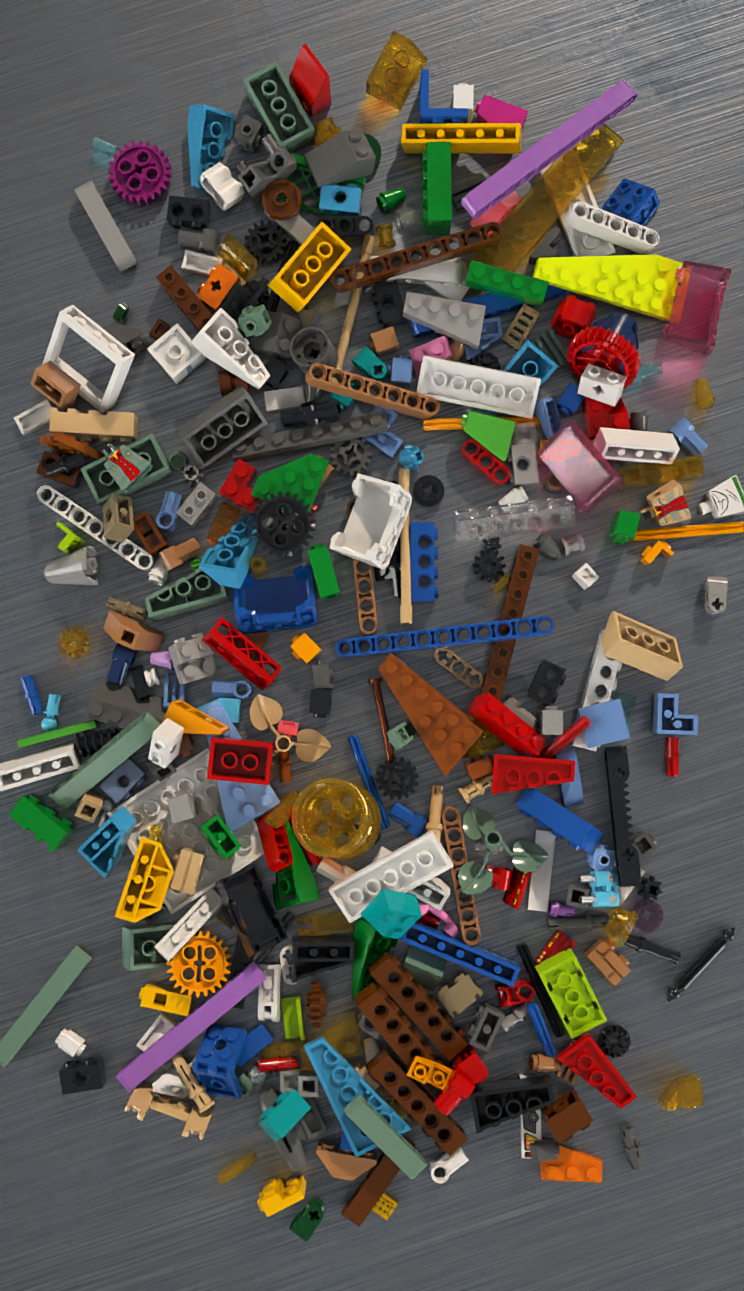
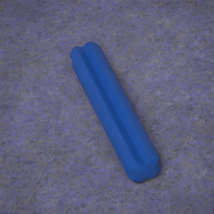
M531 1002L527 1004V1010L544 1053L547 1057H551L556 1054L555 1047L537 1003Z

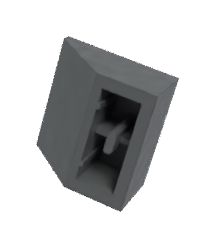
M115 322L103 327L106 332L133 353H141L149 346L141 330Z

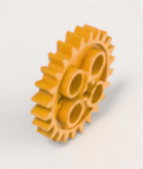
M199 930L198 936L194 934L171 958L172 960L166 962V965L171 966V969L167 970L166 973L173 974L169 981L176 980L174 988L181 986V994L188 990V997L193 992H195L196 998H199L200 992L203 993L204 997H207V990L214 994V986L219 989L222 988L220 981H227L224 974L231 973L226 969V967L232 965V963L226 962V959L231 957V954L224 953L228 947H221L223 940L216 942L217 935L209 938V931L203 936L202 931ZM200 945V962L204 963V965L200 967V982H197V966L194 965V962L198 960L197 949ZM186 948L193 949L194 957L192 959H187L184 956ZM210 948L214 951L213 959H207L204 956L205 949ZM187 968L191 969L194 973L191 980L183 977V971ZM205 969L213 971L214 976L212 980L204 978L203 972Z

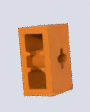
M219 263L217 267L214 266L211 269L207 282L200 285L197 297L217 311L235 282L240 284L241 280ZM215 285H218V286L220 285V286H221V289H220V290L215 289L214 286H215Z

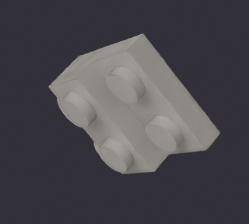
M203 633L192 635V639L187 641L185 637L173 641L174 644L168 647L180 685L218 674L212 656L215 654V651L201 640L204 637Z

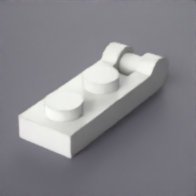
M262 963L259 964V968L267 978L259 985L258 1020L266 1021V1019H271L272 1022H279L281 1018V964ZM267 1006H271V1011L267 1010Z

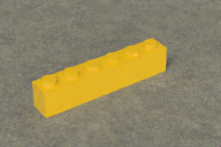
M521 123L402 124L401 145L405 153H423V150H426L427 142H451V153H521L523 133Z

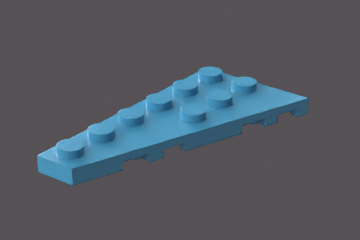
M323 1036L304 1045L355 1157L378 1147L343 1110L357 1094L364 1097L400 1134L411 1130L406 1121Z

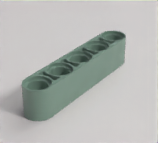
M357 1094L343 1109L346 1115L410 1179L414 1180L428 1165L422 1155L360 1094Z

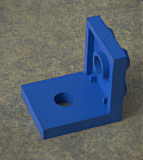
M421 69L419 124L467 123L468 109L429 108V69Z
M213 1024L207 1028L192 1069L200 1085H205V1091L208 1094L236 1099L241 1098L243 1091L234 1070L248 1035L246 1030ZM220 1044H226L225 1048L217 1050Z

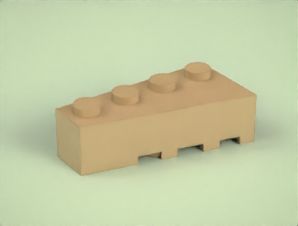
M50 407L49 431L51 433L59 432L64 435H71L76 437L77 440L92 443V440H100L101 443H112V440H120V443H132V440H137L138 417L135 413L107 411L106 415H103L101 411L89 410L85 414L76 409L68 408L67 412H59L57 408Z

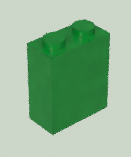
M322 544L312 546L311 550L307 552L321 600L324 601L341 596L327 546Z

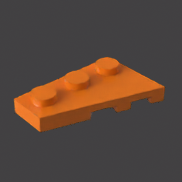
M558 1143L560 1155H557V1160L541 1162V1180L602 1183V1160L579 1150L570 1149L566 1145Z

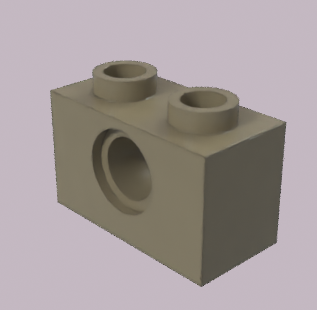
M113 493L103 505L105 538L123 543L134 530L132 498Z

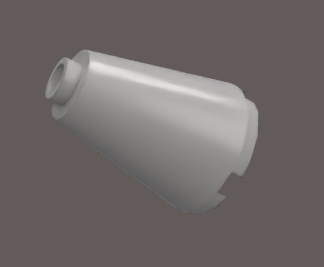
M86 546L47 564L44 569V577L51 584L95 586L99 584L97 582L102 580L101 561L96 560L95 556L98 553L94 547Z

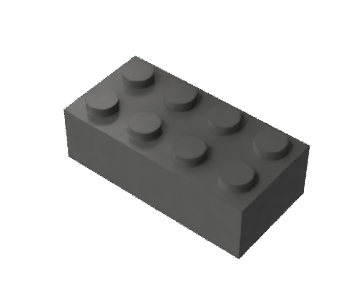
M240 385L179 428L177 433L204 469L264 427L268 422L248 392Z

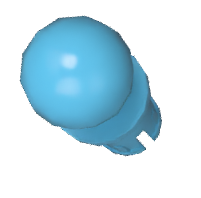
M48 695L46 711H43V713L47 714V717L41 722L42 728L47 732L53 731L57 727L55 715L59 716L58 709L62 697L60 695Z

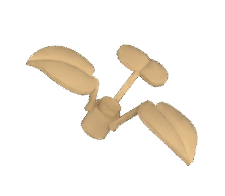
M260 694L255 696L250 706V720L256 729L262 731L270 727L276 735L273 756L279 751L286 752L291 746L295 745L297 757L304 762H312L331 749L328 740L321 733L313 729L300 730L296 736L297 742H291L289 737L280 735L273 727L282 718L283 712L280 704ZM273 762L271 767L270 782L273 780L277 772V767Z

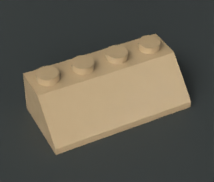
M615 611L611 612L601 639L604 655L666 681L683 668L675 637Z

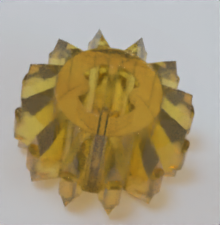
M75 625L73 629L71 626H67V633L63 630L60 631L63 637H57L56 640L61 642L57 646V649H63L61 655L65 656L68 654V658L73 659L74 655L76 658H81V652L84 654L88 653L84 647L91 646L90 643H86V640L90 639V635L84 636L86 633L85 629L79 631V626ZM72 638L77 639L75 641L77 642L76 646L71 645L72 642L70 641Z

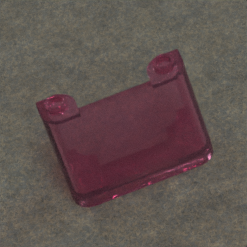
M685 260L682 267H677L675 279H678L670 320L669 324H665L662 336L666 337L665 341L710 356L716 344L717 325L724 294L727 289V280L730 279L732 269Z
M572 418L537 451L539 456L536 459L543 467L545 465L549 467L576 500L573 504L580 512L584 510L586 513H589L625 483Z

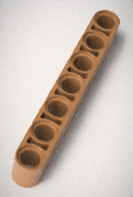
M313 364L305 374L306 383L312 387L422 420L432 418L440 409L439 402L432 397L324 364ZM312 372H317L320 378H315ZM331 377L336 378L339 384L333 383ZM350 383H354L357 386V390H354ZM369 389H373L376 392V396L372 395ZM388 394L392 395L395 401H391ZM407 400L412 402L413 407L407 404ZM425 405L430 407L431 412L426 410Z
M356 498L351 499L347 504L348 519L351 514L350 508L355 503ZM352 558L360 629L363 634L372 635L376 632L378 624L371 565L367 564L368 569L365 572H360L357 570V565L361 561ZM361 582H368L370 589L362 592L359 589V584ZM364 601L371 602L372 609L366 612L361 609V604ZM372 621L375 625L372 631L364 630V622Z
M446 806L442 809L441 819L448 856L454 864L450 871L461 934L466 944L476 945L481 939L474 895H469L467 899H460L461 886L459 880L455 877L456 872L468 862L460 814L455 807ZM449 810H453L456 813L455 818L451 821L445 819V814ZM450 831H458L459 837L456 840H450L448 838ZM456 850H460L463 853L462 858L459 860L452 858V853ZM464 911H472V917L464 919L462 917ZM469 930L476 931V936L473 939L466 938V933Z

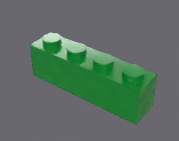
M471 260L464 286L540 307L544 301L549 282Z

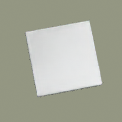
M162 1012L136 1046L144 1052L173 1028L176 1023ZM186 1046L183 1047V1048H182L179 1052H177L175 1055H177V1054L180 1053V1052L182 1053V1051L186 1048ZM170 1059L162 1065L165 1070H168L172 1065Z

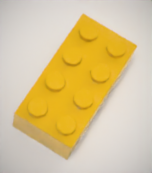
M321 222L268 286L299 313L347 256L351 248Z

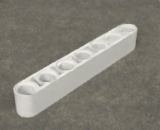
M44 485L38 489V499L49 508L143 571H150L156 560L148 552L129 539H126L123 543L116 541L115 544H109V539L104 537V522L52 487ZM51 491L52 497L49 500H45V494ZM64 502H68V508L65 511H61V505ZM80 513H84V520L77 522V516ZM96 524H100V531L93 533V527ZM128 546H133V553L126 556L125 549ZM144 557H149L150 563L143 567L141 560Z

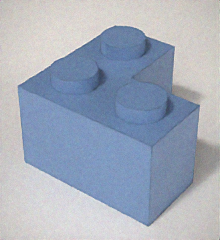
M653 694L652 733L698 735V715L678 714L679 694Z

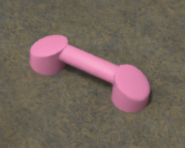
M417 899L422 915H425L429 910L445 922L443 929L450 936L455 938L458 935V927L451 916L443 910L439 911L422 900Z

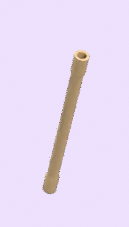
M371 235L364 236L359 263L367 261L368 257L372 255L375 237ZM357 272L355 279H361L364 274ZM363 287L353 289L351 292L337 348L339 360L336 368L340 370L343 368ZM331 377L333 383L339 384L336 378Z
M399 468L398 485L409 493L410 471L408 468ZM409 512L400 533V624L402 625L413 624Z

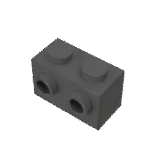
M484 1001L483 1005H479L475 1013L477 1018L474 1025L470 1024L466 1035L470 1045L488 1053L505 1014L502 1009Z

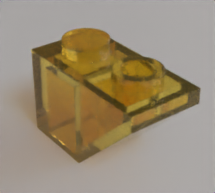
M697 1075L677 1076L658 1098L659 1104L668 1111H675L680 1107L696 1109L698 1106H704L702 1081Z

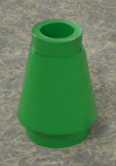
M402 187L382 192L376 197L377 205L382 212H388L406 199V193Z

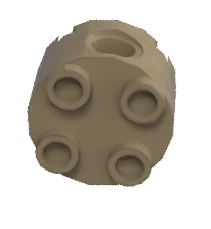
M462 971L454 977L452 985L446 983L437 992V998L445 1006L451 1017L465 1010L477 1000L475 997H480L484 993L474 982L470 973Z

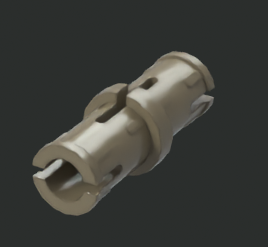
M111 596L109 597L108 602L115 605L107 603V609L120 612L126 617L131 616L143 622L145 621L146 616L141 614L147 615V609L134 606L129 601L123 602Z

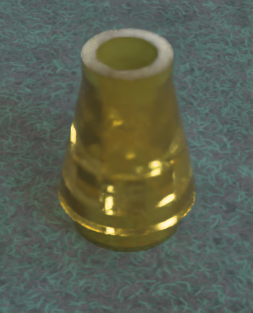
M698 379L696 381L695 404L698 405V409L711 408L714 406L715 398L708 384V379Z

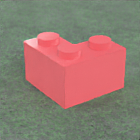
M513 191L480 217L472 219L469 224L472 227L489 222H497L501 225L505 218L514 213L523 197L516 191ZM490 231L488 235L491 237L496 231Z

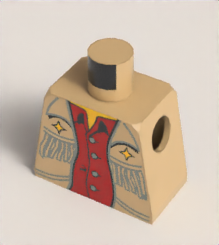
M671 480L646 497L649 507L639 511L644 522L653 518L659 526L691 518L681 485L675 480Z

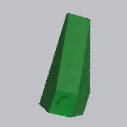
M285 822L284 825L293 855V863L276 872V881L272 884L276 910L319 900L314 876L289 822Z
M363 917L357 919L353 933V940L355 942L354 963H352L351 999L355 1001L354 997L372 982L375 985L377 983L370 974L368 967L386 951L389 953L391 947L395 948L398 939L382 936Z

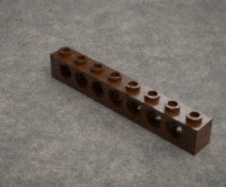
M522 544L518 546L499 621L522 618L540 549ZM505 625L500 627L499 634L502 636L507 635L510 628ZM516 639L493 642L479 695L489 692L497 700L501 701Z

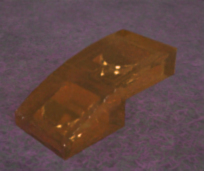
M222 502L206 541L217 545L219 543L218 539L222 536L225 537L231 531V527L237 522L241 509Z

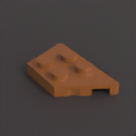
M55 432L40 436L39 444L66 456L83 453L87 460L90 457L99 460L106 456L104 453L89 447V443L77 441V438L71 435Z

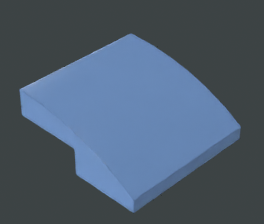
M621 699L578 709L580 718L586 716L591 722V725L584 730L588 748L630 738Z

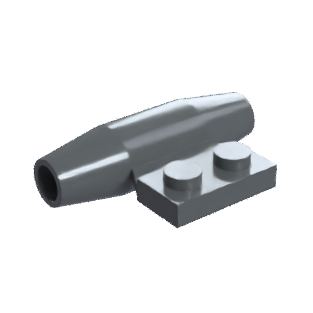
M272 1088L258 1095L262 1113L271 1105L274 1107L277 1104L275 1099L278 1096ZM302 1097L311 1107L310 1110L281 1140L275 1142L278 1151L293 1172L307 1165L301 1140H310L328 1131L313 1097Z

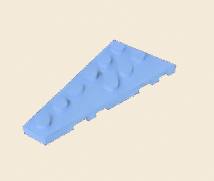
M219 699L201 709L203 713L230 727L228 732L221 735L206 734L209 750L213 736L242 739ZM216 780L226 825L231 832L281 802L270 783L269 785Z

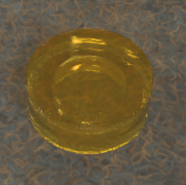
M504 573L495 581L492 588L496 592L501 591L509 582L510 577Z

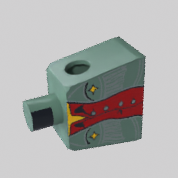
M108 444L102 451L109 458L104 463L105 468L126 494L153 468L146 459L125 445H122L117 450L112 444Z

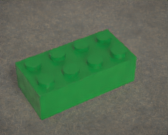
M427 142L426 150H423L422 153L423 228H426V235H450L452 223L451 142Z

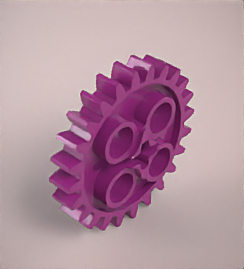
M141 140L138 145L131 141V147L124 144L125 150L118 148L119 155H112L115 162L109 161L112 168L108 169V173L111 175L108 179L112 183L111 187L113 190H116L117 196L122 195L123 201L129 198L131 205L136 200L139 206L142 201L149 205V199L156 202V195L162 198L161 191H168L165 185H171L168 178L172 177V173L169 171L172 168L170 163H168V157L164 156L163 150L158 151L156 144L151 148L149 141L143 146ZM148 158L146 162H140L141 159ZM125 167H131L129 171H123ZM151 175H157L155 179H149ZM134 184H140L138 188H132Z

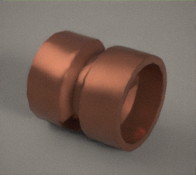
M228 370L218 371L222 396L228 395L240 385L250 393L249 383Z

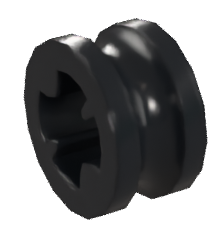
M501 538L484 539L483 543L486 544L484 550L502 548V545L499 544Z

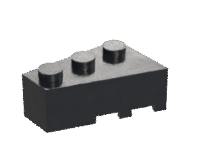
M292 936V983L308 976H315L317 973L326 970L330 971L354 963L355 942L352 936Z

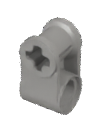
M705 577L704 609L709 615H717L723 612L727 606V577ZM713 602H715L716 605H719L717 609L715 608V606H712Z

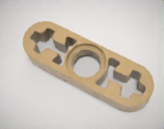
M445 647L435 650L434 660L469 688H479L483 684L482 674L450 649ZM445 650L447 652L446 656L449 659L452 656L456 658L450 663L449 668L445 665L448 661L445 659L440 661L438 659L439 655L437 653L439 651L443 652ZM455 662H461L464 665L462 673L458 674L453 671V664ZM468 668L471 669V671L469 672L471 676H479L477 678V680L479 681L478 684L474 683L473 685H471V679L467 676L465 677V680L461 678V676H463L467 672Z

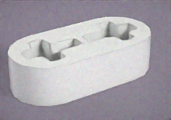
M286 945L279 954L282 975L287 984L294 985L299 981L292 983L291 977H287L290 972L289 967H291V963H288V958L283 955L286 953V950H289L291 953L292 946Z

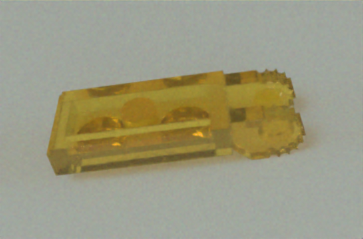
M342 911L296 918L297 923L312 922L313 928L298 930V936H318L354 931L353 922L349 923Z

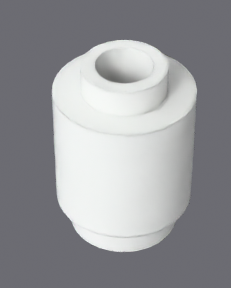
M65 1028L55 1041L60 1049L73 1058L76 1055L81 1056L87 1047L84 1038Z

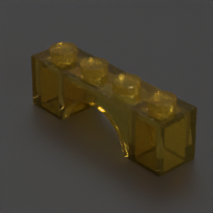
M702 455L683 457L674 460L672 464H636L622 466L618 470L621 490L666 484L671 480L680 482L699 479L705 475Z

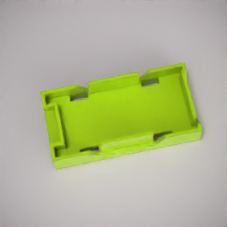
M571 948L535 966L571 1039L607 1021ZM593 1000L597 1006L594 1007L591 1001ZM565 1014L568 1018V1021L566 1022L563 1019L565 1017Z

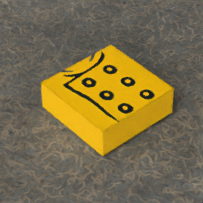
M384 1192L372 1211L388 1220L398 1205V1200Z

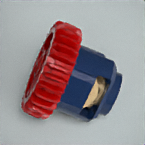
M615 312L606 318L594 322L591 329L587 327L585 330L577 333L569 345L567 361L570 363L569 367L574 368L573 373L578 374V379L581 378L589 363L626 376L623 389L631 385L641 366V358L638 356V325L636 321L625 313Z

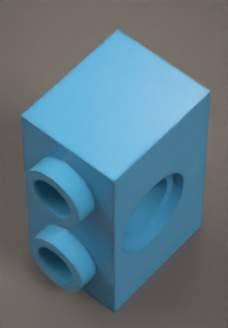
M338 183L321 186L319 204L321 213L360 216L362 190L358 188V185L346 184V186H338ZM340 194L346 196V200L342 203L336 201V197Z

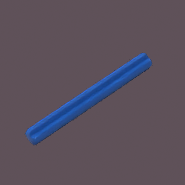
M352 735L348 737L350 748L379 828L381 830L390 827V823L357 735Z

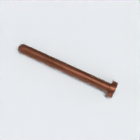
M382 677L368 679V683L372 684L386 756L390 762H393V757H395L393 746L390 744L386 734L389 731L380 687Z

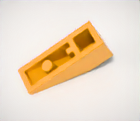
M180 699L170 703L162 721L163 723L168 718L184 728L183 733L221 735L230 729V727Z

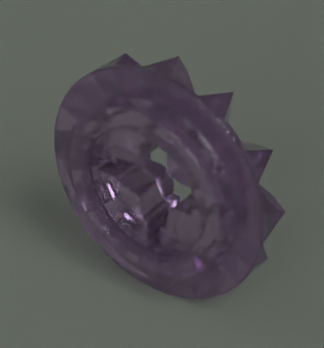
M642 899L635 903V906L631 909V920L638 929L646 932L653 931L661 925L663 911L657 902L651 899L649 901ZM645 908L648 912L654 913L649 916L648 921L644 917H639L644 914Z

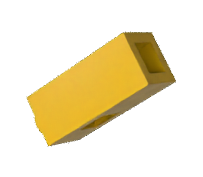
M148 982L145 987H141L139 999L142 1001L140 1006L188 1016L191 1012L195 992L188 997V990L181 994L180 988Z

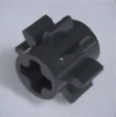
M650 875L649 879L642 876L641 886H639L637 894L640 896L644 895L643 898L646 901H649L650 897L657 900L659 893H663L659 887L662 883L655 881V877Z

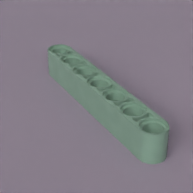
M148 711L144 712L81 764L79 769H75L57 784L50 792L49 797L63 809L68 808L147 743L161 723Z
M76 946L0 1041V1065L4 1068L14 1059L92 960V957L79 946Z

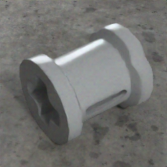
M577 534L574 538L561 539V547L565 556L574 551H585L584 540L581 534Z

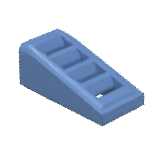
M555 396L536 400L534 410L546 438L550 439L563 435Z

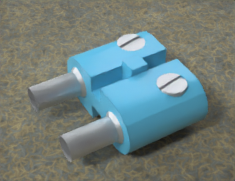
M591 871L590 875L578 876L579 883L589 882L590 887H592L590 896L579 897L580 903H591L593 907H617L619 905V891H617L616 887L619 886L616 871Z

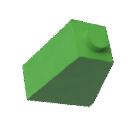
M467 410V414H463L461 420L463 430L499 459L506 461L516 422Z

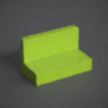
M59 521L56 523L58 527L67 533L57 547L67 554L79 550L85 543V540L68 526Z
M301 994L281 997L286 1039L300 1037L301 1041L305 1040L306 1029Z

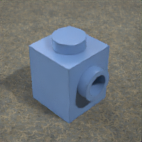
M399 355L397 358L393 357V364L389 363L388 365L391 385L410 387L413 359H409L408 356Z

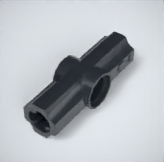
M338 400L320 403L309 401L297 407L280 410V420L284 427L300 424L312 426L324 420L341 417V406Z

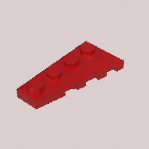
M494 754L491 795L574 781L575 761Z
M586 1033L556 1056L557 1060L567 1065L570 1070L581 1076L589 1085L599 1090L602 1095L620 1109L637 1098L634 1091L589 1033Z

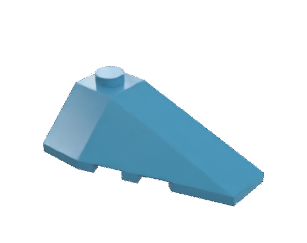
M205 104L190 105L187 129L192 187L205 190L199 181L203 172L219 163L220 159L224 157L226 144L233 135L235 114Z
M526 339L502 371L541 378V385L546 382L558 365L536 345ZM486 410L492 416L497 413L495 411Z
M245 514L231 527V531L225 537L222 536L218 539L219 543L214 548L210 547L205 552L199 564V568L221 586L240 589L246 578L259 536L253 537L257 530L251 529V526L256 525V522L251 520V518L257 517L255 515Z

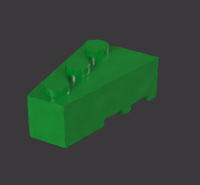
M23 795L8 816L23 829L34 833L37 841L41 842V840H44L50 845L48 850L51 853L62 849L76 829L72 826L73 823L65 817L60 818L56 815L57 811L52 807L42 805L40 803L41 800L35 795Z

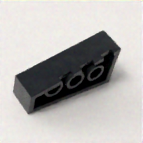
M551 1075L476 1084L473 1092L470 1094L477 1134L487 1128L501 1125L502 1122L516 1119L527 1112L531 1113L555 1103Z

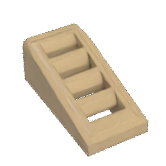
M523 304L503 336L502 341L518 350L539 319L540 313ZM521 320L522 322L526 323V324L529 325V326H528V327H525L524 325H522V324L519 323L518 321ZM514 327L524 332V334L522 335L521 333L514 330ZM510 333L519 338V342L509 336Z

